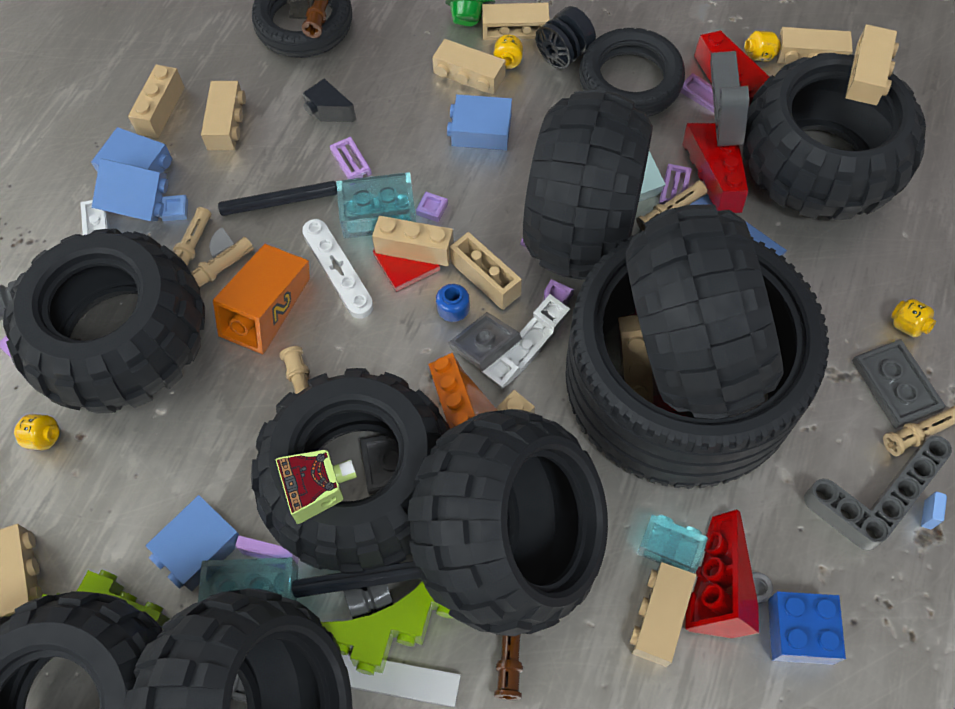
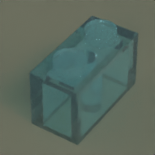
M652 515L637 554L659 564L663 562L695 574L708 537L702 535V532L694 527L686 526L684 528L674 524V521L667 516Z

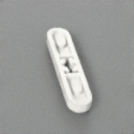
M319 219L309 220L303 226L304 238L342 302L353 317L360 319L368 317L374 307L370 294L327 225ZM332 260H335V263L341 267L343 275H340L334 269Z

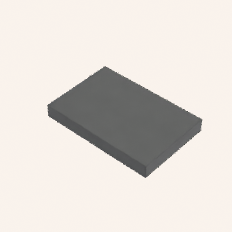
M902 339L853 358L852 362L895 429L940 412L946 407Z

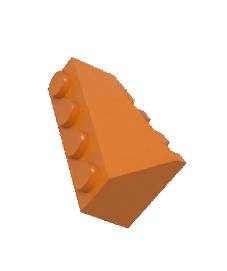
M453 352L428 364L450 429L478 414L498 411L464 372Z

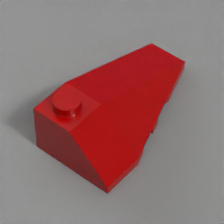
M736 509L713 516L703 545L705 555L701 567H696L697 581L694 591L691 592L686 610L685 629L689 632L725 638H737L759 633L758 600L741 513Z

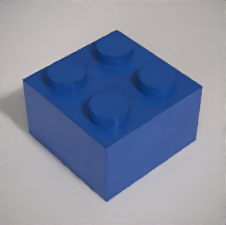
M777 591L768 599L772 661L835 665L846 659L839 595Z

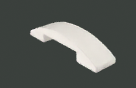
M549 294L534 311L532 320L520 332L522 340L482 371V373L503 389L542 351L568 316L570 308Z

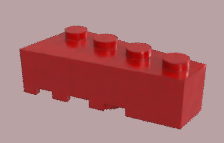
M721 30L700 35L694 57L710 82L711 53L736 51L740 86H748L750 106L754 94L770 76Z
M687 123L682 145L685 150H688L692 165L697 167L698 177L700 181H704L712 204H715L717 211L730 210L733 213H742L748 194V187L740 146L718 147L715 123Z

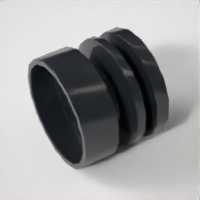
M568 6L557 13L553 19L548 20L538 28L535 40L545 60L555 68L564 69L585 53L588 46L596 39V33L591 20L583 11L577 7Z

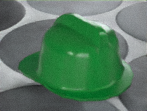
M446 0L445 3L451 8V15L455 24L472 27L481 19L482 4H495V1Z

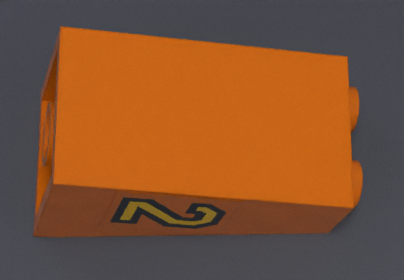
M264 244L213 299L218 336L263 355L310 279L309 260Z

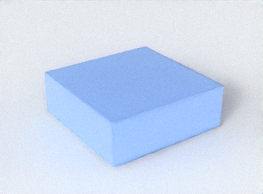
M186 195L162 197L161 203L164 204V211L161 219L163 221L187 219L188 198Z
M936 491L924 500L921 527L931 530L944 521L947 502L946 494Z

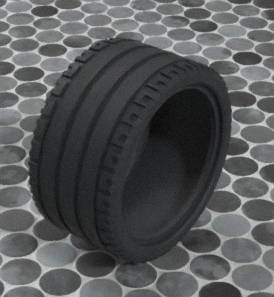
M632 235L628 237L626 242L621 241L618 243L617 248H611L607 255H603L600 258L599 263H596L592 271L588 273L579 291L572 315L565 371L567 393L572 412L577 414L576 421L578 425L580 424L584 434H588L589 441L597 447L596 449L600 453L603 451L606 454L605 457L609 461L615 462L617 467H624L627 473L638 475V478L642 480L644 477L650 479L649 482L654 484L657 482L661 483L662 486L670 484L674 485V488L686 487L687 489H692L694 486H699V488L717 486L720 482L726 484L732 480H737L744 474L747 475L758 468L778 450L808 409L819 390L825 375L829 355V337H826L828 327L824 324L826 318L824 314H821V304L816 302L817 296L815 292L810 291V284L804 282V276L794 270L795 266L792 263L788 264L783 255H777L775 253L776 250L772 247L769 249L765 246V243L761 241L758 243L753 240L754 237H751L775 323L783 363V375L776 389L768 393V401L740 415L716 420L691 418L668 412L645 400L623 380L612 364L604 342V337L618 322V317L626 311L627 315H629L636 308L626 262V250L633 238Z

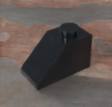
M325 78L303 92L305 110L309 115H314L320 121L354 122L356 120L353 103Z

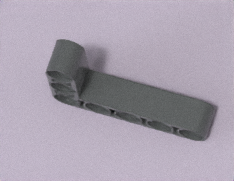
M736 51L711 53L710 70L717 146L744 145L749 107L748 86H740Z
M932 436L927 439L913 453L871 509H868L833 481L824 478L817 480L808 489L804 496V501L810 510L863 550H872L890 536L950 457L952 447L941 436ZM930 450L934 451L935 454H936V456L933 455V454L930 452ZM914 469H917L922 476L918 475ZM898 488L902 489L906 493L907 497L902 495L899 492ZM816 491L822 492L826 496V500L819 498ZM882 508L888 510L891 517L886 516ZM841 510L847 511L851 519L844 517ZM866 529H870L875 534L876 539L870 537Z

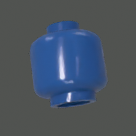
M447 284L438 291L436 306L440 317L445 321L458 322L468 315L470 310L469 294L463 286Z

